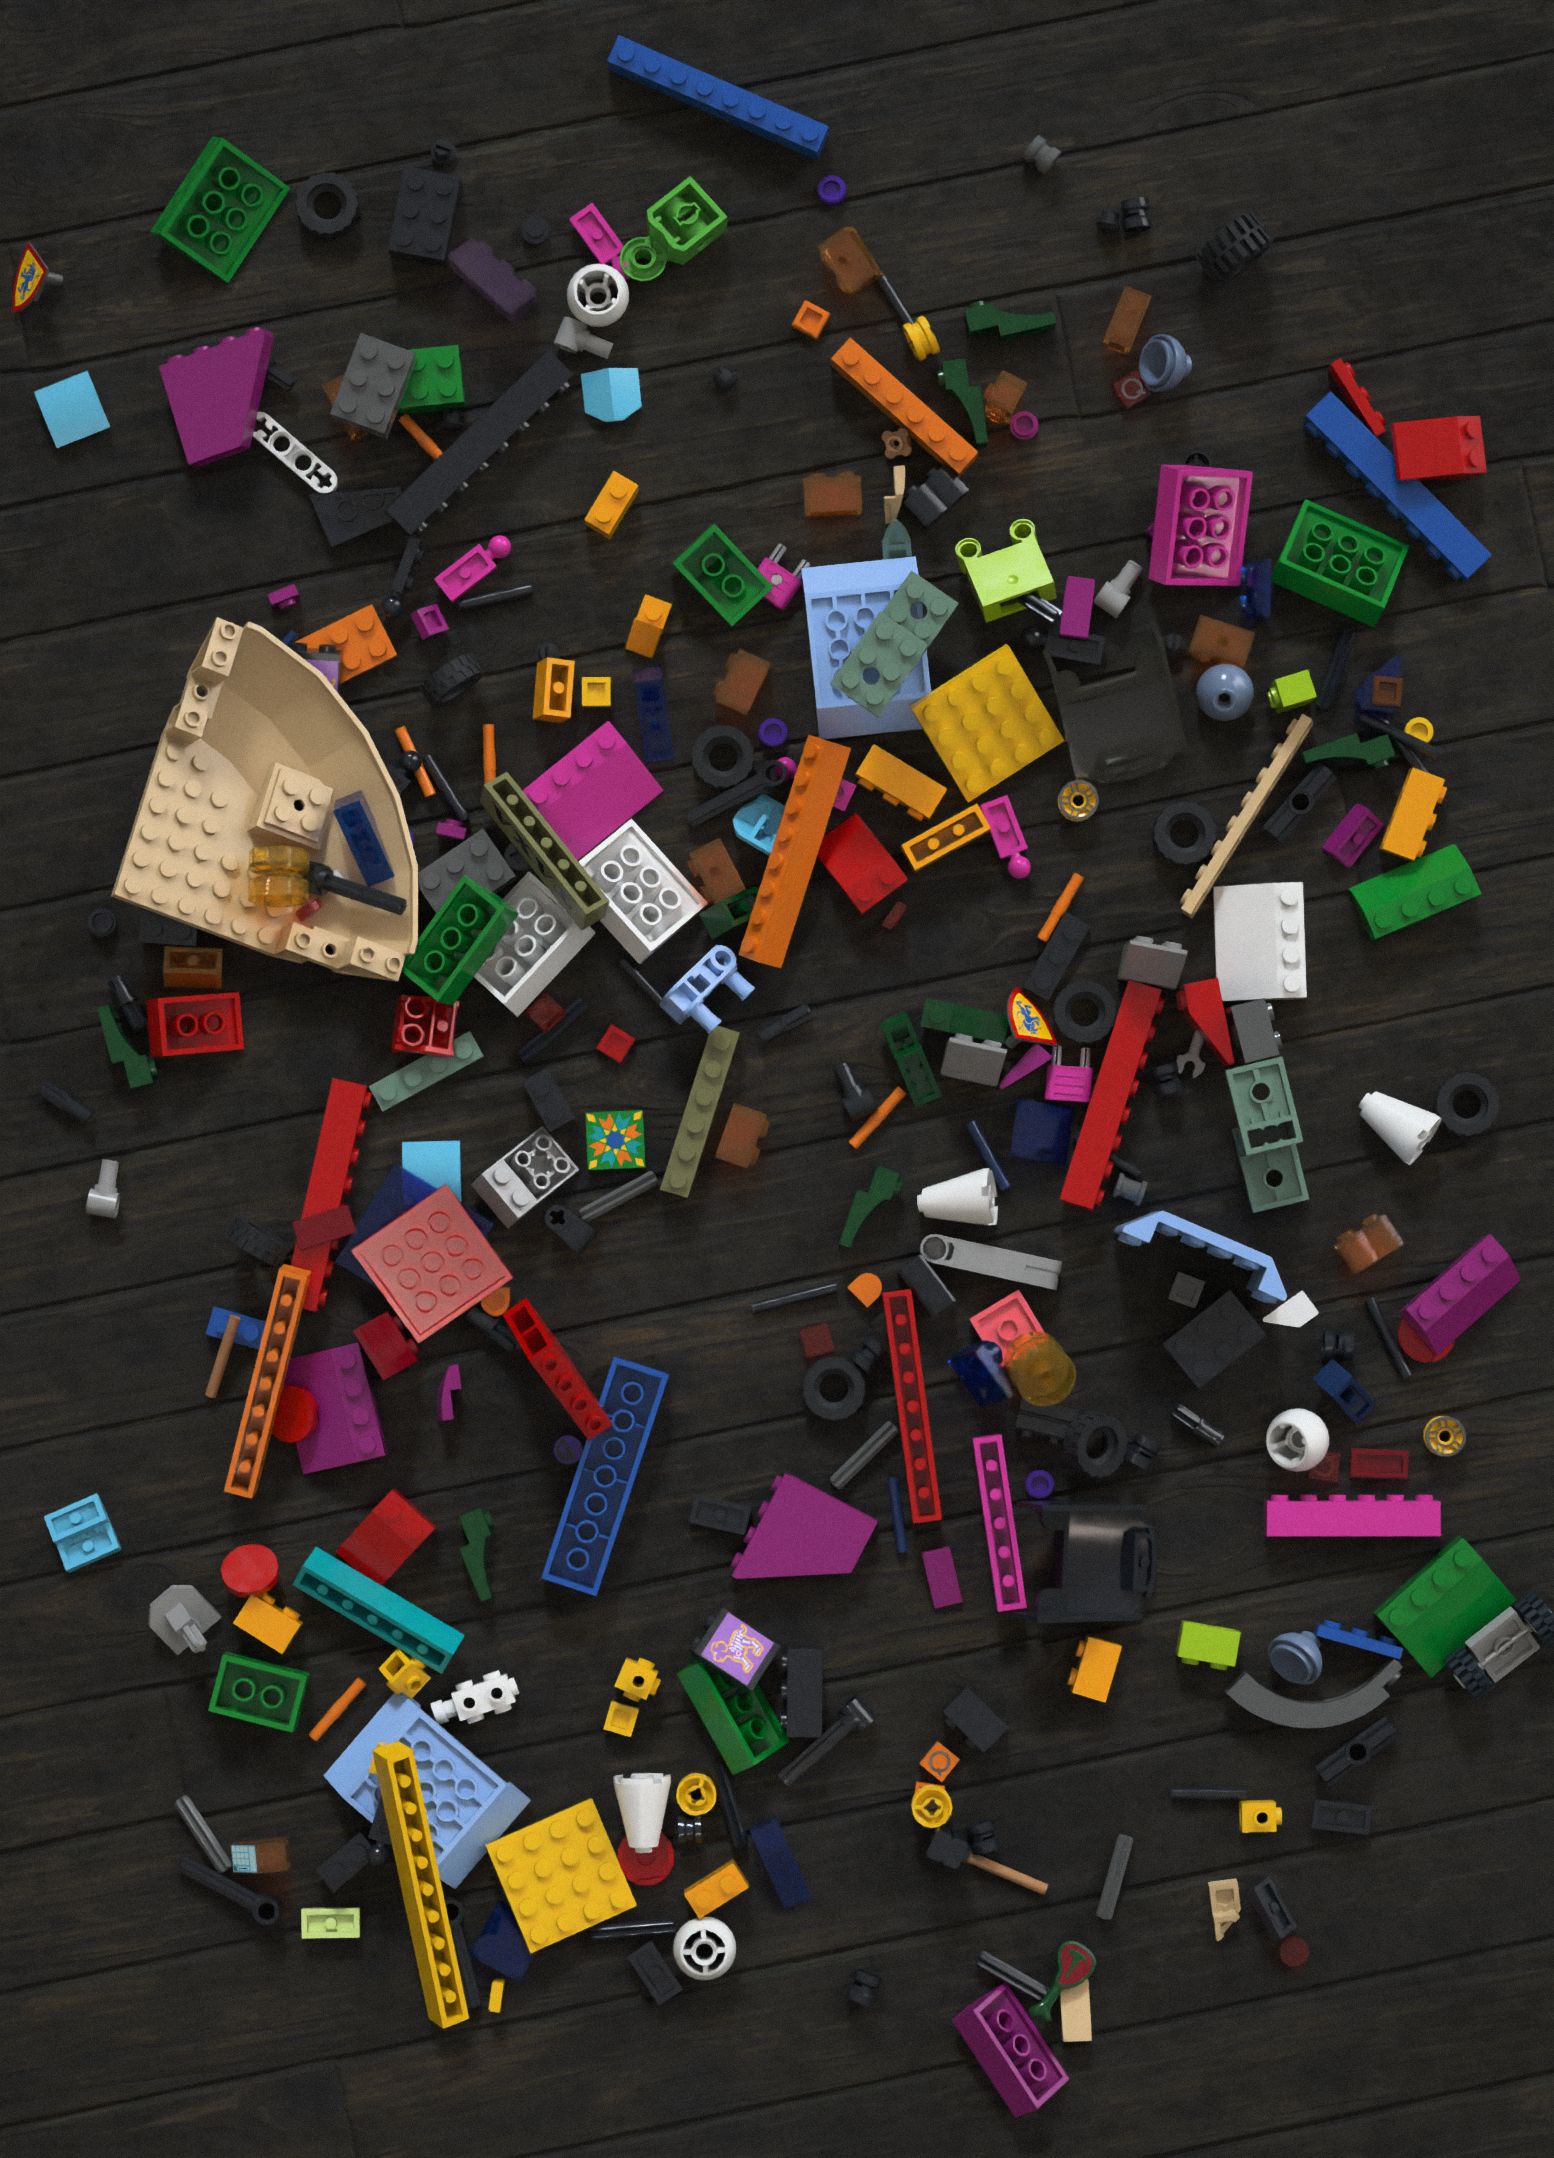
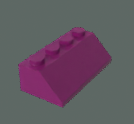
M1491 1234L1481 1237L1399 1311V1314L1433 1353L1438 1355L1521 1279L1508 1253Z
M1005 1982L969 2004L952 2019L1015 2118L1038 2109L1069 2080L1067 2074L1009 1985Z

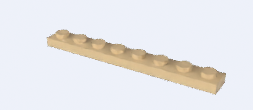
M1302 714L1299 720L1294 718L1286 731V734L1289 736L1285 743H1279L1271 755V758L1274 760L1268 769L1264 767L1256 779V782L1259 784L1253 793L1249 791L1240 805L1243 807L1238 817L1234 815L1225 829L1228 831L1223 842L1221 840L1216 842L1210 853L1213 856L1208 866L1205 864L1201 866L1195 877L1198 880L1193 890L1188 888L1181 898L1180 903L1183 905L1181 910L1186 916L1192 919L1312 728L1313 720Z

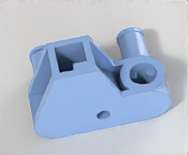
M716 945L663 997L660 1006L677 1023L681 1024L691 1016L710 1034L720 1024L721 1020L703 1004L708 995L720 983L722 985L725 983L743 1001L755 987L737 972L738 968L736 966L738 964L736 963V956L733 951L726 946Z

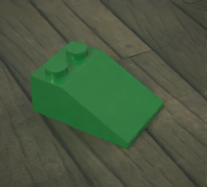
M711 524L670 563L731 627L773 588L770 582L715 524Z

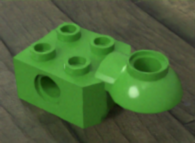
M689 176L647 209L646 227L648 236L636 237L623 246L619 256L620 266L630 278L641 282L650 281L662 273L667 261L684 265L726 232L728 217L695 180ZM640 258H645L649 260V263L640 265L636 261ZM624 261L627 262L628 268L624 267Z

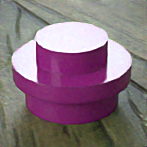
M1018 412L1010 421V431L1019 440H1029L1038 431V420L1030 412Z

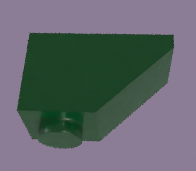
M757 886L726 898L699 914L712 940L749 922L759 891Z

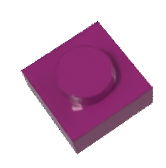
M295 584L267 594L274 609L280 607V610L295 606L297 604L296 600L301 598Z
M437 604L418 609L410 614L423 640L443 634L449 630Z
M446 819L445 823L438 822L436 834L441 837L464 842L467 838L468 830L462 827L463 822Z

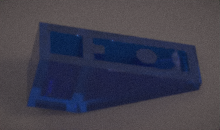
M661 666L633 670L646 762L674 758Z
M362 790L335 800L333 807L334 815L367 886L370 887L395 877L374 816Z
M778 1817L750 1829L751 1835L784 1909L811 1898Z

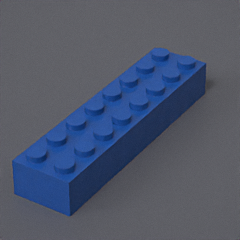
M617 1356L613 1357L599 1400V1404L613 1425L590 1441L586 1440L546 1561L542 1579L597 1596L667 1384L668 1373Z

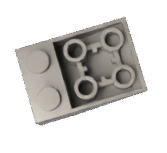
M1136 936L1134 940H1129L1124 945L1118 979L1124 981L1132 980L1145 985L1175 990L1188 951L1182 950V944L1165 941L1162 945L1153 944L1152 938Z
M956 1033L954 1038L950 1037L947 1040L940 1075L996 1087L1007 1049L1001 1048L1002 1043L985 1040L982 1044L973 1042L972 1036Z
M541 1126L484 1171L471 1185L507 1228H510L572 1177L579 1169L548 1131Z

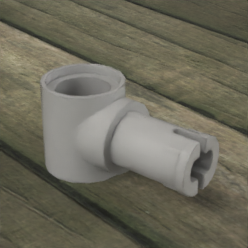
M570 317L563 318L553 343L555 346L575 354L578 351L583 352V350L608 359L613 343L590 334V331L587 330L588 326Z
M1129 560L1115 579H1112L1110 583L1108 581L1105 583L1093 603L1117 618L1131 598L1129 596L1131 593L1129 589L1143 570L1142 567L1136 562Z
M102 1159L98 1184H95L94 1189L91 1188L88 1194L86 1214L116 1218L120 1204V1193H117L118 1188H115L119 1162Z

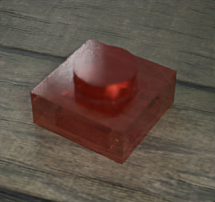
M547 992L526 1011L545 1033L566 1014Z

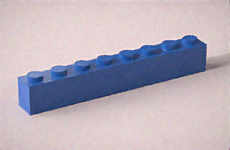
M618 35L607 60L608 70L812 159H818L827 139L829 126Z
M1331 391L1304 417L1305 429L1314 438L1319 436L1326 443L1324 447L1334 458L1339 456L1345 462L1346 471L1355 479L1359 477L1366 484V491L1375 499L1379 497L1386 504V511L1394 519L1400 518L1407 525L1405 530L1415 540L1420 538L1427 545L1425 548L1427 553L1435 560L1440 559L1447 566L1445 568L1446 572L1454 580L1460 579L1464 583L1492 555L1420 481H1397L1394 455Z

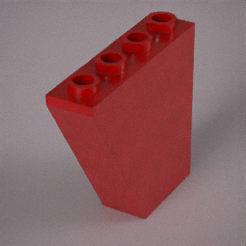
M525 1298L503 1313L528 1360L586 1438L590 1441L613 1425L557 1338L529 1300Z

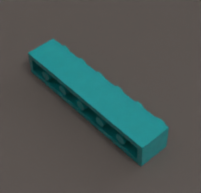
M318 1547L314 1548L292 1584L441 1674L465 1636Z

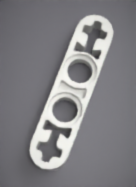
M258 412L256 420L262 422L265 419L267 420L265 425L268 430L273 432L274 428H277L278 431L270 436L268 442L264 441L268 438V435L262 430L254 431L253 437L317 493H334L338 488V478L333 470L268 414ZM279 437H286L290 441V447L284 452H278L274 448L275 440ZM302 455L310 457L312 461L310 468L305 471L297 469L295 465L297 458ZM317 465L321 466L317 471L323 477L332 476L330 478L332 485L329 488L327 486L320 488L321 483L314 475L311 480L307 478L314 473Z

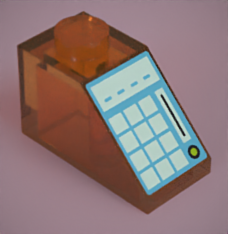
M288 1837L230 1843L233 1873L260 1874L287 1871L291 1867Z

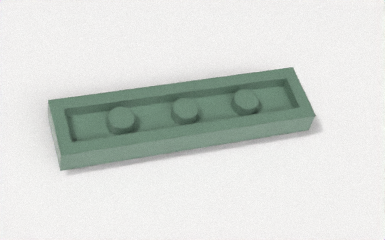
M469 1031L454 1039L452 1058L425 1055L370 1085L369 1088L382 1112L483 1058L484 1055L472 1033Z

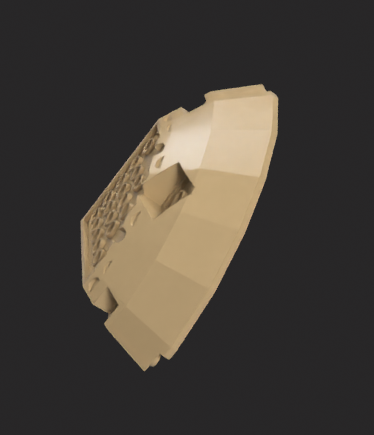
M217 617L187 673V680L180 703L173 707L161 735L111 897L272 957L300 964L311 961L340 974L398 982L406 955H414L418 943V864L400 795L367 729L322 672L262 626L248 621L243 628ZM197 688L204 690V697L197 694ZM295 801H300L303 804L301 811L295 809ZM306 860L331 867L333 872L337 870L344 879L407 900V908L402 915H398L358 901L355 902L352 899L331 892L321 896L300 890L298 888ZM327 945L332 947V955L326 953L325 948Z

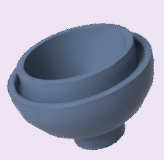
M1157 334L1151 337L1140 355L1139 371L1142 381L1149 390L1154 392H1164L1172 389L1180 383L1183 377H1187L1192 369V360L1185 353L1183 346L1177 339L1166 334Z
M1219 664L1209 668L1201 675L1196 687V698L1200 708L1206 715L1219 721H1230L1242 716L1250 707L1254 695L1253 684L1248 674L1241 668L1231 664ZM1226 693L1230 696V699L1227 702H1222L1219 699V695Z
M1302 1631L1301 1633L1290 1632L1281 1634L1268 1646V1656L1272 1666L1283 1678L1290 1682L1311 1684L1317 1680L1322 1671V1655L1319 1650L1320 1640L1312 1632Z

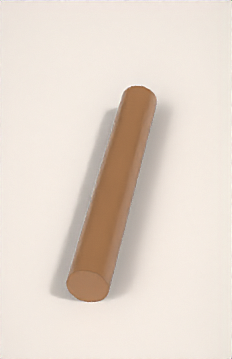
M229 1316L205 1392L207 1397L216 1398L241 1320L239 1316Z
M971 1852L967 1863L1042 1895L1047 1890L1048 1884L981 1855H973V1852Z

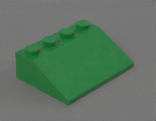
M212 136L150 232L221 280L229 283L290 190V187L224 138Z
M1305 499L1269 581L1374 627L1385 609L1410 545Z
M1457 1536L1380 1605L1373 1614L1432 1678L1446 1665L1443 1662L1444 1659L1461 1646L1465 1648L1467 1646L1465 1641L1517 1600L1463 1537Z

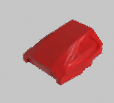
M401 995L395 1013L392 1052H412L452 1058L454 1053L453 1041L456 1017L460 1001H456L451 1006L437 1002L431 996Z

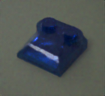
M1271 559L1246 561V567H1240V584H1245V596H1240L1239 613H1245V619L1268 620L1270 618Z
M1017 1099L1008 1156L1066 1165L1074 1108Z
M983 1340L969 1345L948 1360L980 1407L1008 1399L1013 1395L1010 1381L1001 1366L1003 1362L1002 1350L995 1342Z
M498 1901L470 1951L481 1962L518 1981H521L537 1952L529 1953L511 1907L501 1901Z

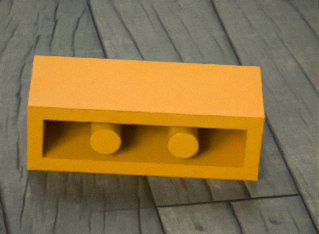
M873 744L855 774L859 778L857 782L859 785L871 792L875 788L884 793L882 798L896 807L898 803L908 808L906 813L918 821H922L923 818L929 821L947 791V788L875 744Z
M1413 767L1409 769L1379 850L1409 861H1415L1416 856L1421 858L1427 841L1423 840L1426 829L1431 831L1437 814L1433 813L1436 802L1442 803L1447 787L1443 786L1445 779Z
M975 804L907 841L900 848L915 873L990 832L991 828L978 804Z

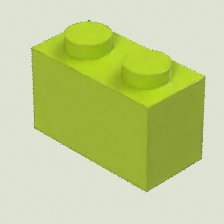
M1308 669L1275 679L1269 686L1270 691L1266 692L1271 708H1276L1277 714L1308 705L1317 697Z
M1181 1620L1175 1654L1178 1657H1182V1663L1199 1665L1200 1660L1211 1662V1668L1227 1670L1228 1666L1235 1667L1241 1632L1235 1629Z

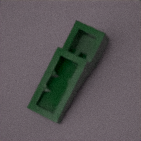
M985 301L969 304V309L964 311V319L969 337L997 331L999 342L1055 329L1056 326L1054 312L1036 315L1012 314L994 309L993 303L986 304Z
M965 359L942 361V370H937L939 388L944 387L945 395L951 394L960 405L970 425L975 448L987 447L988 438L981 386L969 387Z
M1357 733L1304 751L1299 757L1303 766L1327 760H1350L1363 763L1364 768L1372 766L1373 770H1377L1390 765L1389 759H1392L1395 753L1388 734L1360 744Z
M925 998L920 1028L956 1035V1033L972 1036L973 1039L991 1040L1004 1044L1008 1018L1005 1014Z
M106 1005L97 1008L111 1062L115 1065L124 1063L130 1089L135 1090L157 1084L155 1077L159 1076V1071L155 1059L150 1060L148 1055L139 1054L130 1044L119 1026L112 1006Z
M904 1011L879 1022L914 1106L917 1108L942 1097L906 1012Z
M877 1166L869 1192L857 1189L839 1245L850 1248L859 1227L868 1214L884 1199L890 1201L892 1195L898 1197L903 1182L898 1179V1172Z
M479 1507L459 1516L469 1541L468 1544L461 1546L459 1549L479 1598L483 1602L494 1596L487 1575L485 1553L487 1536L493 1534L491 1528L495 1527L489 1510L484 1512L483 1508Z

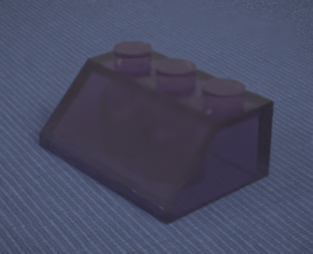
M471 238L447 256L450 267L515 326L537 302V297L534 294L536 289L526 279L523 278L520 281L513 275L515 272L514 268L504 259L499 262L492 256L494 251L483 240L478 243L474 238Z

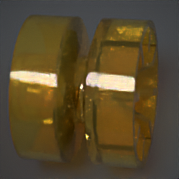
M263 846L249 850V871L262 876L248 880V901L269 907H290L309 902V881L296 877L310 872V852L308 850L289 846Z
M1029 1332L1023 1334L1011 1343L1005 1354V1371L1022 1397L1030 1404L1041 1407L1055 1405L1064 1400L1075 1385L1076 1369L1072 1360L1058 1341L1047 1333Z

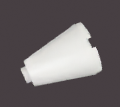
M1377 1091L1372 1095L1367 1093L1358 1106L1362 1109L1360 1116L1408 1165H1411L1423 1152L1422 1148L1427 1142H1430L1441 1123V1118L1437 1114Z
M983 1168L923 1188L922 1195L917 1196L919 1212H923L927 1218L988 1226L996 1225L998 1206H995L997 1189L993 1172L990 1168Z
M633 1773L630 1778H623V1774L613 1777V1784L629 1847L635 1848V1853L652 1852V1847H657L659 1844L671 1784V1775L663 1776V1773Z

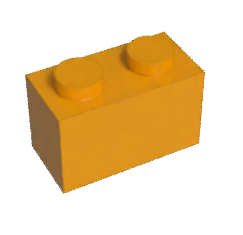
M613 471L585 517V525L611 539L637 496L639 486Z
M547 657L537 663L533 720L561 723L571 717L575 661Z
M267 1593L257 1597L251 1595L233 1624L283 1654L303 1624L298 1619L300 1614L287 1606L281 1609L274 1604L276 1599Z
M1086 1635L1085 1641L1080 1640L1075 1655L1080 1657L1077 1669L1071 1668L1067 1684L1072 1685L1071 1692L1106 1703L1122 1646L1090 1635Z
M732 1859L684 1889V1895L700 1919L748 1889L749 1883L735 1860Z

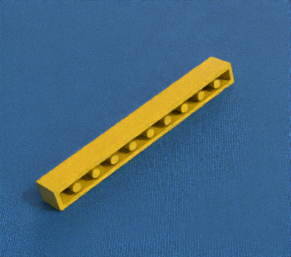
M397 1741L375 1749L372 1752L428 2017L431 2021L445 2029L469 2019L414 1752L413 1749Z

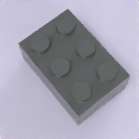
M360 333L330 412L332 419L387 440L416 365V354Z
M481 829L418 872V887L437 913L463 875L468 876L494 894L515 881L517 877L485 830Z
M1265 998L1232 1006L1224 1010L1237 1067L1280 1055L1278 1049L1282 1048L1281 1038L1278 1031L1273 1032L1271 1021L1275 1020L1274 1011L1271 1003L1266 1004Z

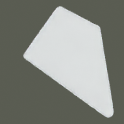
M1300 1291L1264 1317L1263 1322L1299 1328L1318 1315L1319 1312L1304 1291Z

